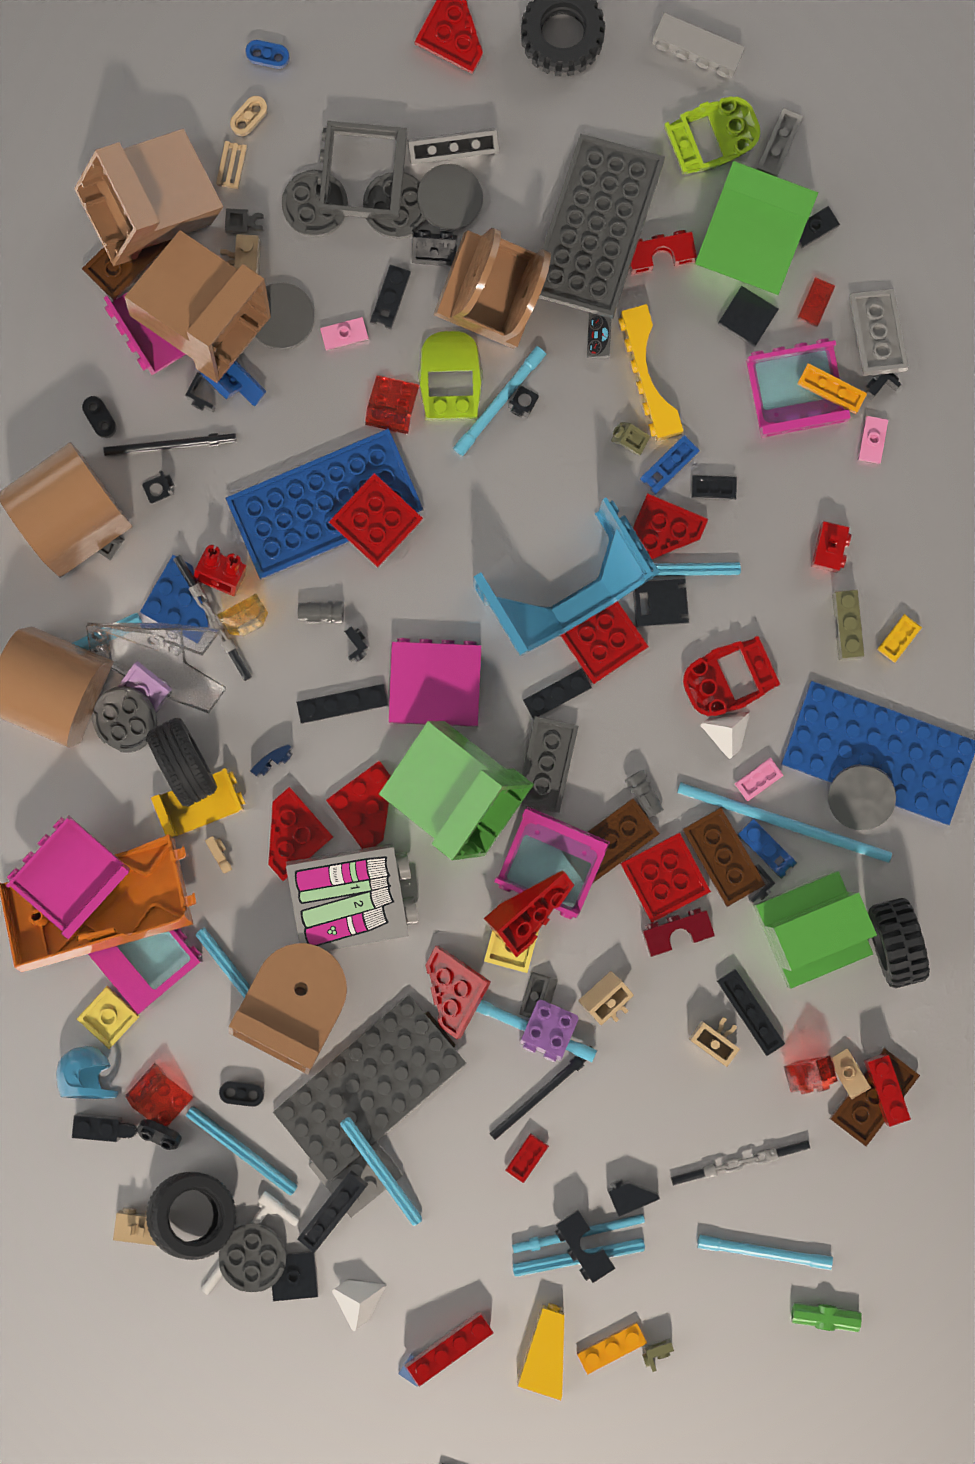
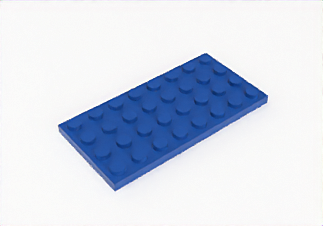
M389 428L226 497V501L260 580L349 543L329 521L374 473L417 513L424 511Z
M811 681L781 765L832 783L840 771L852 765L860 764L879 768L893 782L896 792L895 807L949 826L975 755V740Z

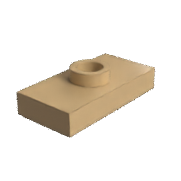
M848 1048L829 1059L851 1099L871 1088Z

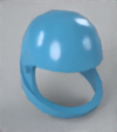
M91 1046L77 1047L61 1057L56 1070L57 1088L60 1097L74 1099L117 1098L118 1091L104 1090L100 1086L99 1074L110 1068L111 1065L108 1058L98 1048Z

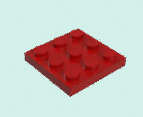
M374 473L329 523L379 568L424 519Z
M618 601L560 635L593 685L649 647Z
M680 832L620 863L651 923L711 892Z

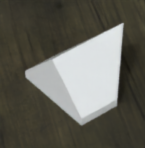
M750 712L710 716L700 726L730 759L742 748Z
M347 1280L332 1290L353 1331L370 1319L387 1284Z

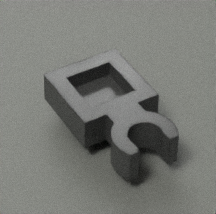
M226 208L225 232L248 233V227H252L255 231H263V226L256 225L255 221L257 219H264V215L262 213H255L249 216L248 209Z

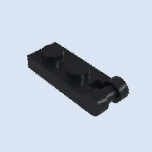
M390 264L370 323L376 325L380 323L385 325V328L392 329L411 271ZM382 310L390 312L389 316L381 315Z

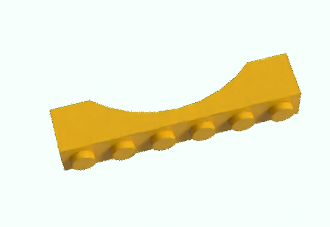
M645 304L623 310L620 314L621 318H618L620 330L625 331L627 339H624V345L627 353L631 352L633 358L630 361L633 374L637 373L639 379L636 382L639 395L643 394L645 400L642 403L645 416L649 415L651 424H648L651 437L655 436L656 442L682 435L683 427L678 410L658 393L648 373L646 346L653 327L648 306Z

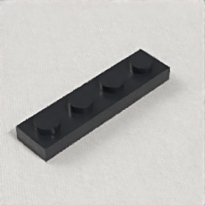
M384 684L296 702L301 724L388 706Z
M736 969L717 980V983L766 1056L785 1045Z
M351 1170L297 1240L315 1253L369 1184Z

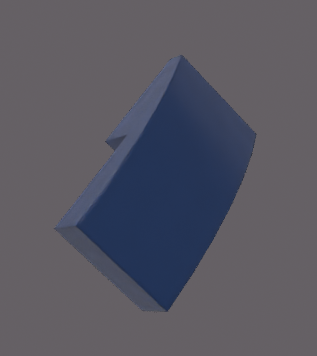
M287 744L273 750L255 764L250 772L257 777L261 774L265 776L272 767L270 762L273 760L278 765L282 762L286 764L293 755L290 752L293 748Z

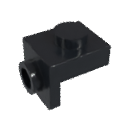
M894 373L881 374L878 379L873 377L866 385V388L869 389L866 396L872 400L884 384H887L896 391L901 385L899 378Z
M351 626L344 632L357 650L347 658L350 662L354 660L359 662L367 655L365 651L368 650V647L363 642L366 637L359 628L354 630Z

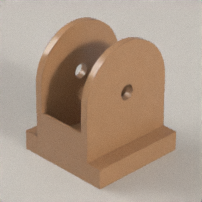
M495 228L490 229L481 236L467 230L463 234L433 315L512 349L517 348L527 321L544 286L550 266V252L542 249L534 253L501 238V231Z
M297 943L276 950L265 960L229 1025V1034L309 1075L346 1000L347 984L342 967L329 952L312 944ZM303 988L306 994L299 996L294 990Z

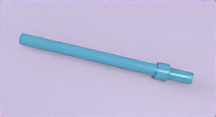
M640 1214L589 1226L591 1230L582 1237L645 1223L644 1216ZM556 1234L542 1238L536 1236L529 1238V1241L512 1244L514 1253L532 1250L533 1252L541 1250L540 1247L561 1243Z

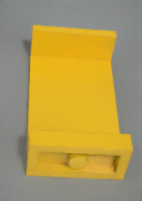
M224 768L222 771L212 774L217 785L216 791L210 796L207 795L201 801L194 802L191 806L181 805L173 791L151 797L165 836L169 834L174 838L244 810L242 805L246 803L241 791L237 793L234 786L237 783L234 772H229L228 768Z

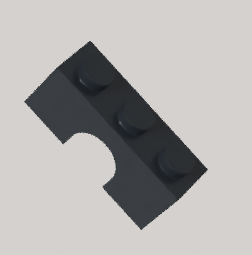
M576 1210L555 1224L558 1229L554 1232L561 1243L566 1241L570 1248L567 1252L574 1262L578 1260L582 1268L579 1271L586 1281L590 1279L594 1283L616 1269L603 1248L595 1253H587L582 1250L580 1246L581 1237L591 1229L579 1210Z

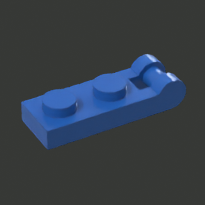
M684 435L640 480L644 484L647 483L652 488L651 491L656 495L700 450ZM656 472L663 477L659 482L653 477Z
M754 819L737 834L781 879L786 875L785 872L790 867L793 868L797 864ZM781 856L784 861L778 866L774 861Z

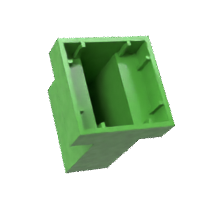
M733 161L695 264L779 295L819 192Z
M427 721L379 795L434 838L432 842L434 847L449 859L459 860L482 857L487 854L534 784L514 768H504L447 722Z
M834 871L753 905L786 985L790 989L873 955L868 939L877 936L860 893L847 892L839 871Z

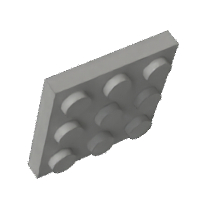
M378 1142L371 1146L396 1181L403 1176L402 1171ZM362 1155L331 1182L326 1179L313 1162L309 1164V1167L331 1194L351 1170L369 1184L347 1211L351 1218L386 1190Z

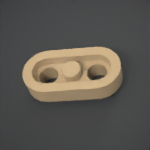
M252 96L233 115L230 126L236 135H248L267 114L265 100L260 96ZM259 106L261 109L259 112H254L253 108ZM240 123H245V128L240 129L238 127Z

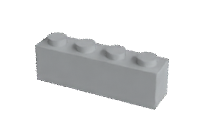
M666 13L663 14L652 41L659 50H669L676 53L675 55L680 59H690L695 61L696 65L701 68L707 69L709 67L716 70V73L720 76H730L732 78L745 49L744 46Z
M495 128L407 139L411 164L499 153L497 130Z

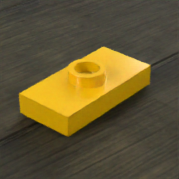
M903 614L877 650L895 663L922 627Z

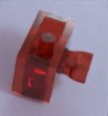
M830 1055L799 1060L783 1066L790 1091H800L801 1095L813 1092L815 1088L817 1092L830 1089V1084L838 1081Z

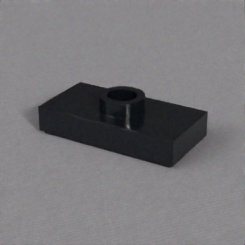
M829 206L809 217L799 241L801 248L840 226Z
M692 476L691 498L736 500L737 477Z

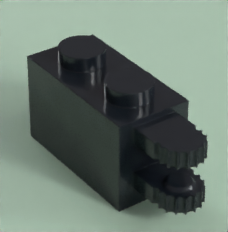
M83 1113L74 1115L72 1138L118 1142L120 1138L128 1137L129 1139L137 1134V1125L122 1122V1117Z

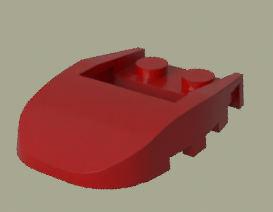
M759 636L711 650L707 655L691 663L686 669L683 678L684 689L692 706L699 713L706 716H717L739 710L759 699L774 687L781 685ZM739 650L757 691L735 700L717 660Z

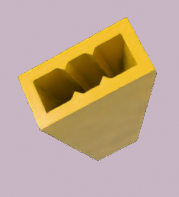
M548 1303V1306L542 1304L517 1383L518 1387L561 1401L563 1387L564 1311H561L560 1306Z

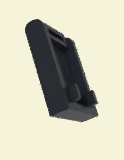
M686 579L647 581L633 591L636 628L688 624L689 618L681 619V615L689 614L686 588H678V585L686 584ZM647 593L649 615H641L640 594Z

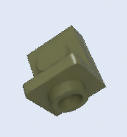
M621 422L615 427L611 442L622 445L636 455H641L651 436L631 423Z
M670 1338L644 1347L646 1353L642 1354L646 1368L651 1366L652 1372H655L657 1370L653 1358L663 1359L670 1356V1352L674 1351Z

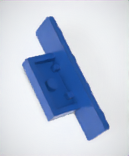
M237 361L231 365L218 383L198 371L225 399L240 392L253 406H256L266 393V390Z

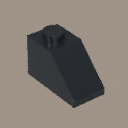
M622 1179L610 1184L611 1188L607 1189L619 1217L660 1199L657 1192L628 1180L625 1182Z

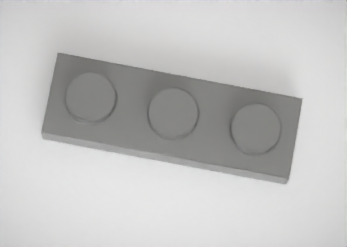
M785 108L782 109L757 170L776 177L778 176L803 116Z

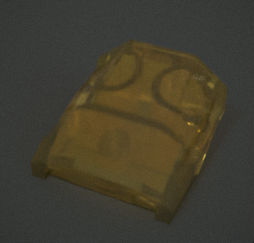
M254 594L227 610L220 612L217 616L230 635L244 637L264 625L268 612L259 596Z

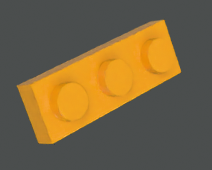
M809 363L797 385L854 414L858 413L867 395L866 392Z
M635 1322L577 1352V1355L588 1375L647 1344V1341L639 1325Z

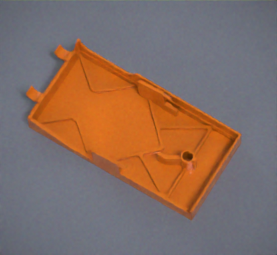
M166 834L164 837L131 850L114 854L130 868L129 873L69 939L61 934L62 930L11 886L8 888L6 886L8 882L0 883V897L14 968L20 972H25L193 925L190 906L195 905L197 902L195 893L187 896L179 861L186 857L184 846L177 849L175 840L169 834Z

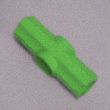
M794 1303L791 1322L815 1326L817 1329L826 1331L839 1329L859 1332L862 1313L838 1309L836 1306L826 1304L815 1306Z

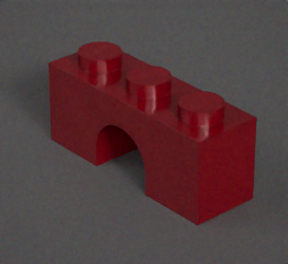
M699 907L687 911L688 916L680 918L678 914L666 918L667 923L659 925L658 921L645 925L646 929L642 930V934L650 957L672 950L670 936L677 929L686 930L690 935L692 943L714 937L715 934L707 910L701 911Z

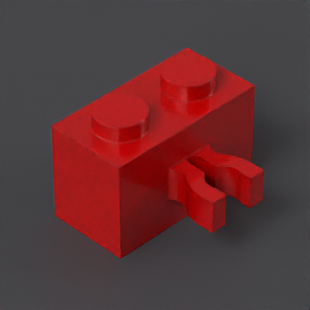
M825 521L821 523L811 567L835 573L840 571V568H844L847 555L843 554L845 546L849 547L852 534L848 533L850 527Z

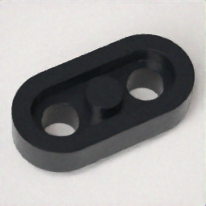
M90 396L86 398L82 404V410L95 433L101 438L112 437L116 432L117 426L106 405L99 397ZM93 403L97 404L96 410L91 411L90 405ZM104 422L108 423V427L105 430L101 429V424Z
M227 1081L220 1087L219 1096L227 1104L255 1107L263 1101L264 1090L260 1085L254 1083ZM228 1088L235 1090L234 1096L227 1094ZM250 1091H256L257 1098H250Z
M150 1119L141 1120L137 1128V1132L143 1140L154 1142L166 1150L177 1149L182 1140L181 1135L177 1131Z

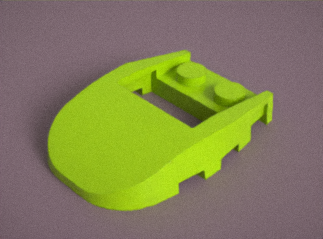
M740 97L721 98L720 101L708 103V101L699 104V107L681 114L680 118L671 124L666 122L664 124V130L668 135L682 175L718 168L749 152L760 138V125L752 106ZM708 117L722 157L703 163L688 123Z
M437 332L429 336L422 346L418 381L424 405L425 420L478 419L483 370L481 368L478 346L475 340L464 332ZM473 371V395L429 397L428 372Z

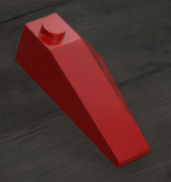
M562 870L502 902L483 919L517 958L534 943L538 937L536 935L542 925H547L550 920L548 916L554 908H558L574 887V884Z

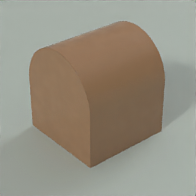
M71 442L0 491V503L15 526L40 559L60 578L133 527L84 456Z
M35 627L18 629L12 635L0 655V719L68 748L81 743L94 712L95 704L100 697L114 661Z

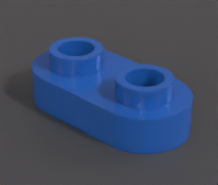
M253 40L246 46V56L253 64L282 69L289 63V52L282 45ZM255 51H261L259 56L253 55ZM281 55L283 58L280 61H276L275 57Z

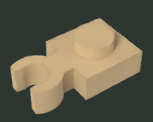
M215 836L206 839L205 842L218 862L223 874L231 871L232 867L223 852L226 848L220 838L216 840Z

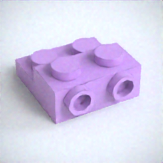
M138 661L133 664L119 684V686L131 687L143 693L151 701L156 713L172 690V688Z

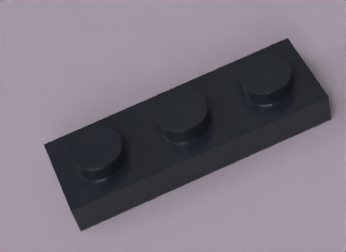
M581 668L527 697L523 702L534 720L535 716H542L590 690L592 687Z

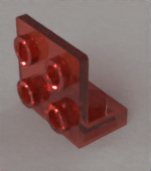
M376 376L367 406L365 425L381 429L389 428L390 431L408 434L419 385Z
M156 1063L150 1067L125 1095L133 1109L145 1118L166 1127L193 1099L191 1094L168 1078L162 1068Z

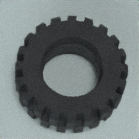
M534 0L528 3L526 12L523 13L521 43L522 47L525 48L527 58L532 59V64L536 68L539 66L543 67V72L547 74L550 71H554L555 76H561L564 72L571 76L574 75L576 70L581 73L586 70L588 64L592 65L595 62L596 56L602 50L605 35L604 14L602 9L597 8V1ZM560 14L574 17L583 26L584 34L582 40L568 48H559L551 45L542 34V27L545 21L552 16Z
M898 898L873 905L869 909L868 915L877 936L872 937L886 982L890 987L900 988L925 981L929 977L930 972L927 949L920 924L909 900Z

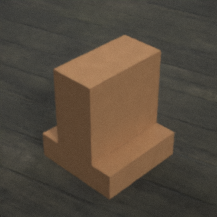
M184 128L124 149L120 142L95 150L74 188L113 266L136 259L142 249L171 240L180 230L188 234L210 226L223 208Z
M181 230L125 295L127 308L132 318L192 358L196 369L216 383H218L271 318L265 279L244 264L239 269L235 268Z

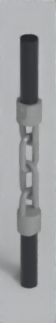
M182 556L175 557L173 560L190 587L189 591L199 607L203 608L209 617L208 622L214 633L219 635L223 641L221 645L225 652L229 654L243 680L250 679L252 677L238 654L232 638H228L225 634V627L220 618L214 615L211 610L209 600L200 583L196 582ZM201 595L205 599V601L202 602V604L198 599V597H200ZM215 618L221 627L218 631L212 621H215Z
M807 1140L777 1149L774 1147L757 1152L750 1158L743 1160L741 1158H734L725 1161L717 1167L711 1164L703 1167V1169L673 1176L671 1181L673 1186L704 1177H715L717 1172L720 1171L733 1172L742 1169L746 1164H762L778 1160L782 1156L810 1149V1144ZM764 1154L765 1159L758 1161L759 1157L757 1156ZM738 1161V1167L728 1169L729 1166L726 1164Z

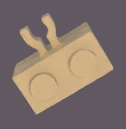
M236 234L235 252L220 249V254L234 258L235 260H228L227 262L235 268L239 269L244 264L259 275L261 245L259 236Z
M610 971L578 1002L600 1025H603L610 1017L617 1022L619 1020L616 1017L618 1010H622L626 1014L628 1010L623 1005L634 994L621 979Z
M721 1018L717 1030L712 1029L701 1021L689 1037V1040L728 1067L740 1050V1048L727 1040V1036L732 1034L737 1026L733 1024L729 1030H725L721 1035L724 1029L723 1024L727 1020L726 1018Z
M124 1207L123 1211L119 1210L116 1213L113 1240L157 1246L152 1240L153 1238L150 1236L146 1224L147 1210L145 1213H137L135 1208Z

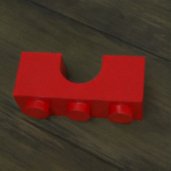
M679 230L671 236L665 237L664 234L652 236L651 240L646 241L639 238L630 266V273L633 275L653 271L652 257L660 251L671 255L674 266L696 262L697 254L692 232L686 233V230Z
M883 1053L865 1059L864 1063L869 1078L876 1089L879 1098L878 1104L885 1124L891 1127L911 1120L890 1056Z

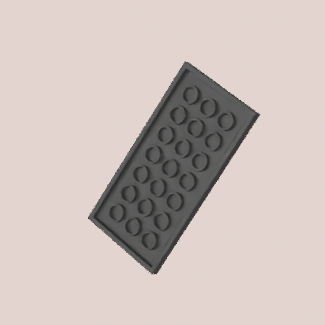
M580 133L542 248L550 252L551 260L548 274L539 296L540 299L614 319L661 174L665 156Z
M408 995L273 1111V1113L326 1179L331 1182L361 1156L359 1150L341 1127L340 1123L342 1120L350 1117L370 1146H373L467 1063L414 999Z

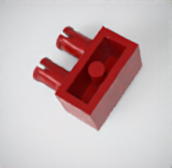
M209 545L205 548L195 568L194 578L200 583L235 597L245 577L247 565L241 562L240 556L237 555L235 558L234 553L229 554L227 557L223 556L220 553L219 547L216 546L214 549V545Z

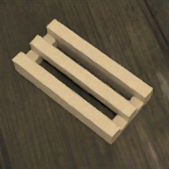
M225 141L216 181L218 186L239 189L247 145H238V143L233 144ZM229 148H231L232 153L230 163L228 167L226 181L224 182V171L226 167ZM237 150H240L241 153L234 183H230Z

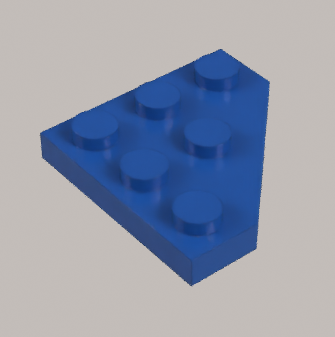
M172 555L140 613L199 646L209 628L208 619L204 609L199 607L189 591L190 587L173 560L177 556ZM185 562L189 570L191 571L192 575L194 576L195 571L193 566ZM200 596V597H198V599H199V601H200L201 604H202L203 601H202V597Z

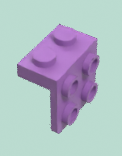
M539 1000L536 1003L520 1044H523V1049L535 1053V1051L543 1053V1057L550 1061H561L579 1018L576 1014L544 1000Z

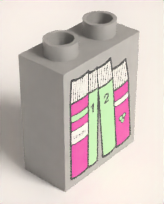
M393 844L286 862L299 943L312 944L327 951L409 936L407 925L419 923L414 896L402 898L400 880L411 879L407 852L395 854Z

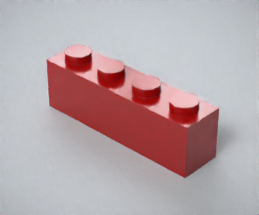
M477 1312L404 1364V1367L414 1382L420 1387L491 1336L493 1331L483 1316Z

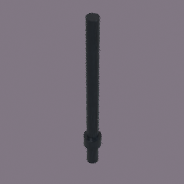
M211 433L209 436L103 447L104 456L204 445L215 447L223 443L237 442L236 433L223 435Z
M577 1056L573 1057L569 1061L570 1064L490 1132L491 1137L494 1140L500 1137L574 1071H579L583 1068L587 1060Z

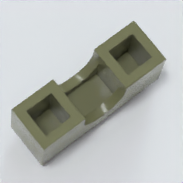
M858 590L835 592L832 594L834 617L836 616L838 625V638H836L838 660L860 659L864 657Z

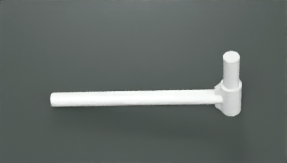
M265 1191L258 1200L261 1209L249 1224H261L268 1213L270 1215L278 1213L294 1226H296L300 1219L283 1207L280 1201ZM219 1265L201 1288V1291L207 1295L222 1276Z

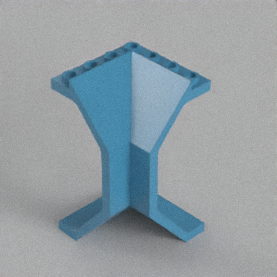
M607 497L602 499L599 511L595 513L609 538L598 578L553 606H535L496 597L481 572L473 576V587L484 605L490 606L520 657L608 608L660 573L626 516L618 517L619 510L613 500L609 502Z

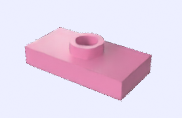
M363 317L320 328L326 351L369 340Z
M866 416L858 460L876 464L881 463L888 425L887 419Z
M770 757L734 783V785L748 802L784 775Z

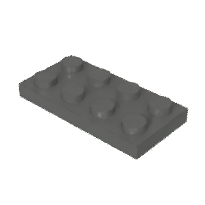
M534 717L522 775L534 785L521 805L560 813L579 726Z

